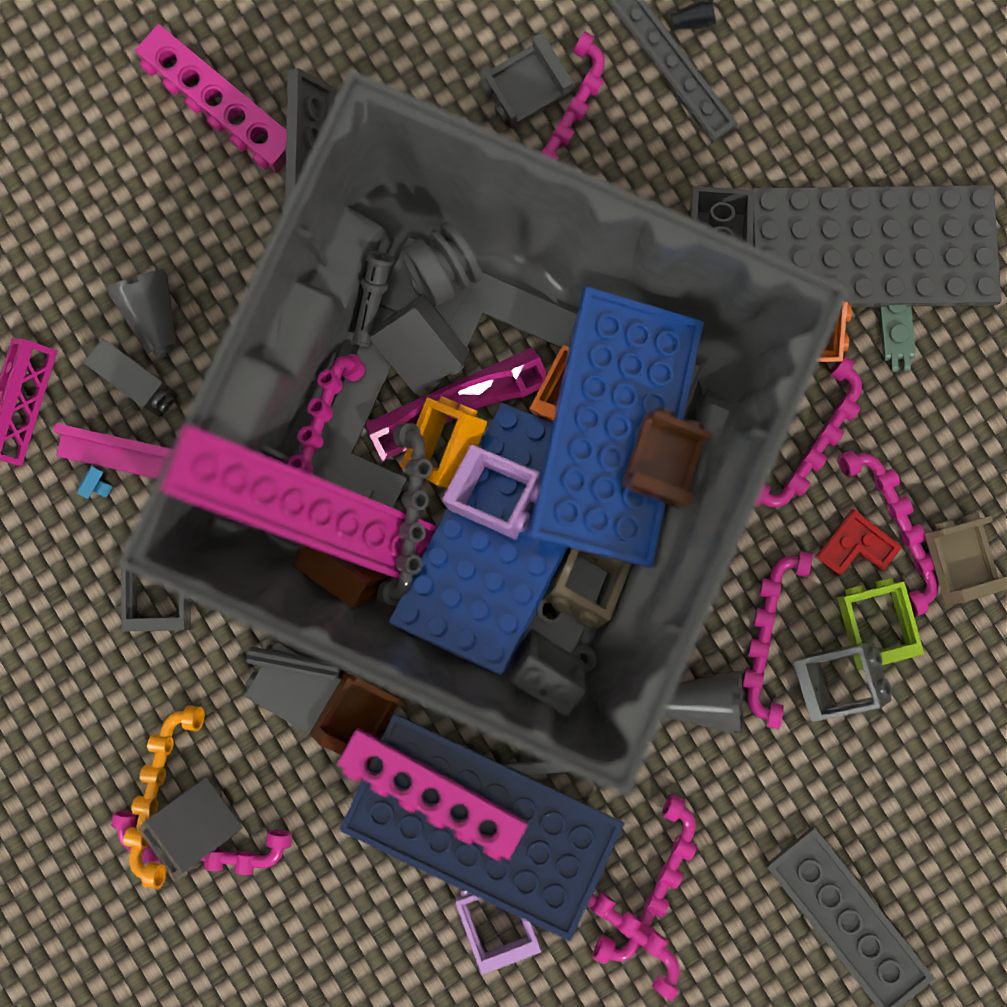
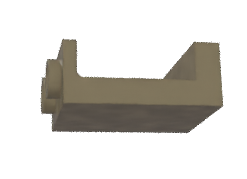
M979 513L960 517L961 524L955 525L954 520L935 524L936 531L925 533L945 605L964 603L1007 590V576L998 577L984 530V524L993 522L992 516L980 518Z

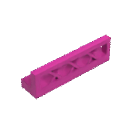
M12 338L0 375V460L18 466L23 465L57 354V350L26 339ZM33 350L47 354L43 367L35 371L30 363ZM32 379L36 386L35 394L25 400L21 392V386L23 382ZM23 407L27 420L24 425L16 429L11 420L13 412ZM12 437L15 438L18 444L15 458L1 454L4 441Z
M57 423L54 428V433L61 435L56 456L158 479L171 449Z

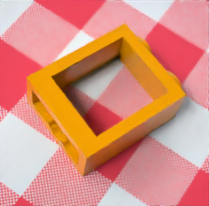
M443 396L440 397L439 401L427 397L416 424L424 439L425 459L431 460L448 415L458 419L439 468L432 465L431 474L424 478L436 485L449 488L470 446L478 447L487 421L476 417L477 410L460 404L459 409H456L458 402ZM413 448L406 449L400 467L406 469L407 462L412 459Z

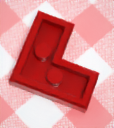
M852 509L819 550L815 558L838 576L844 573L858 553L880 571H884L901 550L902 546L855 509Z

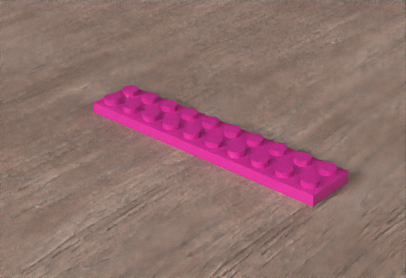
M183 426L161 485V492L399 580L400 571L396 567V560L402 554L403 539L400 537L399 529L405 522L406 513L191 426ZM418 519V523H421L426 531L423 540L416 542L415 555L422 559L438 526Z

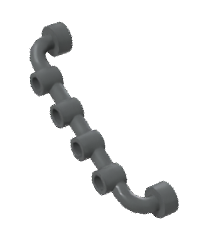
M412 423L399 424L393 433L394 442L398 447L413 448L412 459L406 464V472L410 476L409 490L404 493L402 498L403 505L407 509L405 522L399 529L400 537L403 539L402 554L396 560V567L400 571L399 581L384 580L377 589V596L380 602L391 606L398 605L401 597L411 587L413 574L418 573L422 568V560L419 556L415 555L416 542L422 541L426 533L425 527L418 523L419 510L425 509L429 503L428 495L421 491L422 479L427 478L431 474L432 465L429 460L425 459V443L421 436V431L417 425Z

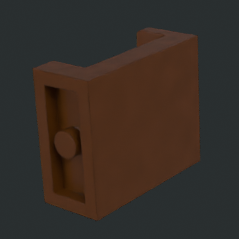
M657 408V410L646 413L643 416L621 486L676 508L688 507L691 505L694 496L693 493L688 492L703 443L711 439L712 432L704 430V425L697 421H682L675 418L676 414L674 412Z
M346 670L312 728L310 736L319 745L342 756L358 728L379 737L396 706L398 705L404 709L407 703L399 697L400 693L387 687H382L365 677ZM374 756L367 759V767H369Z

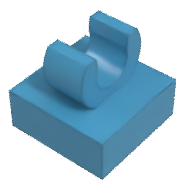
M91 464L76 493L88 499L92 491L107 498L113 487L100 480L103 470Z

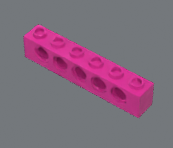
M158 24L134 50L141 60L139 63L140 67L152 77L155 74L163 79L162 85L173 95L179 92L185 97L184 103L193 112L199 114L201 111L209 117L206 121L217 132L221 133L223 130L231 136L230 142L240 151L244 152L247 149L254 155L252 160L265 171L270 168L277 174L286 164L285 146L287 143V130ZM177 60L173 67L165 68L168 61ZM200 79L196 86L187 87L190 80ZM216 97L222 98L219 105L210 106L212 99ZM236 117H245V120L242 124H232L233 120ZM260 135H267V136H268V139H267V141H266L265 143H263V144H255V143H254V142H255V139H256L258 136H260Z
M361 728L356 730L337 764L344 768L342 773L355 781H359L360 778L372 784L370 789L381 796L393 795L400 799L398 804L404 809L413 813L418 809L428 815L426 820L442 829L445 825L454 829L457 838L468 844H472L473 841L485 847L483 852L496 860H500L501 857L507 860L510 859L528 825L527 820ZM377 756L382 759L384 768L381 772L374 773L368 769L367 759L369 757ZM399 772L408 773L412 778V785L408 788H400L395 783V775ZM427 788L437 789L441 796L440 801L435 804L427 803L423 798V791ZM458 803L464 804L469 810V815L465 819H456L451 814V807ZM483 820H493L497 824V831L492 835L483 834L479 829V824Z

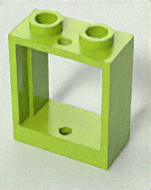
M893 577L874 582L875 588L864 590L863 585L845 589L846 595L837 597L849 643L854 645L862 643L851 603L891 592L905 644L879 650L882 655V665L924 655L904 581L894 582ZM859 653L854 654L856 668L864 670Z

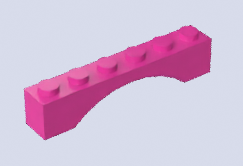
M531 347L365 424L381 460L384 461L406 451L407 448H400L395 444L393 439L394 430L402 423L416 425L427 397L439 401L440 397L443 396L458 402L456 409H459L460 404L476 410L493 403L524 397L539 390L547 373L539 355ZM448 415L445 424L456 418Z

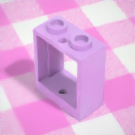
M471 445L442 501L450 511L516 539L519 532H524L529 524V513L536 501L541 476L538 472ZM485 467L528 485L508 523L466 505Z
M460 890V895L456 896L455 903L482 975L541 953V945L532 923L522 919L527 937L485 952L468 907V903L480 898Z

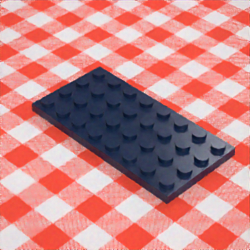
M394 713L383 735V741L527 820L528 825L510 859L507 860L501 857L500 860H496L483 852L485 847L475 841L472 844H468L455 836L456 831L446 825L442 829L426 820L427 814L418 809L415 813L404 809L398 804L400 799L391 794H388L387 797L377 794L370 789L372 784L363 779L339 831L571 942L621 833L624 822ZM374 756L368 769L374 773H379L383 770L384 764L381 758ZM399 772L395 775V783L400 788H408L412 785V778L406 772ZM427 788L423 791V798L427 803L435 804L440 801L441 796L437 789ZM458 803L451 807V814L454 818L461 820L469 815V810L464 804ZM490 819L483 820L479 824L480 831L485 835L494 834L498 828L497 824Z

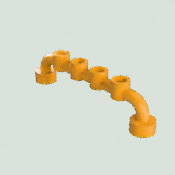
M188 705L184 711L170 714L164 721L160 734H152L148 740V751L155 754L152 765L146 764L140 771V782L147 784L144 796H136L132 803V813L139 815L136 828L129 827L124 834V845L131 847L129 853L130 868L137 877L142 879L143 886L158 890L162 887L166 878V868L162 863L150 861L146 866L143 864L142 854L148 843L137 828L156 814L158 810V800L156 798L159 786L165 781L166 770L164 766L167 755L173 749L174 741L172 734L174 728L181 723L182 728L185 730L199 731L205 718L204 709L199 706Z

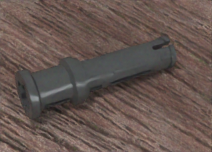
M370 251L366 254V260L368 261L365 276L361 278V285L364 291L352 341L356 345L363 347L372 345L369 337L375 329L382 294L389 287L387 282L389 268L394 264V258L391 255L378 251Z

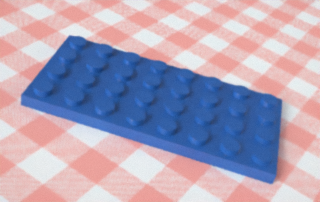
M585 287L582 290L528 532L529 538L644 567H652L666 503L621 486L644 414L657 410V408H663L676 414L675 418L683 421L704 321L594 288Z
M501 403L479 448L538 472L541 476L553 423ZM485 467L466 505L508 523L528 485ZM534 505L529 513L530 521L524 532L520 531L516 539L454 513L447 508L421 559V570L413 574L411 587L401 597L389 623L398 629L504 677L567 547L528 537Z

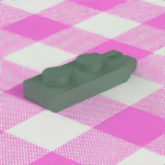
M906 305L879 307L884 361L890 360L891 372H898V360L901 359L903 371H910V359H914L916 356L912 308Z

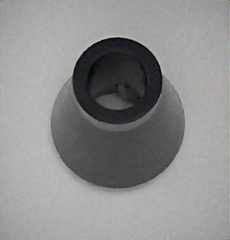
M699 0L678 11L671 12L674 31L682 29H709L710 25L716 24L712 0Z

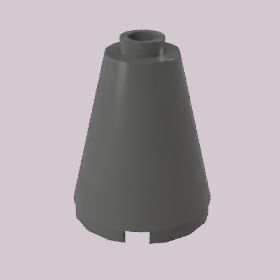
M165 269L136 275L135 278L127 281L124 279L107 287L109 296L146 353L153 352L154 356L157 357L172 352L171 345L176 344L168 275Z
M730 671L678 683L665 711V717L729 733H742L743 689L741 671Z

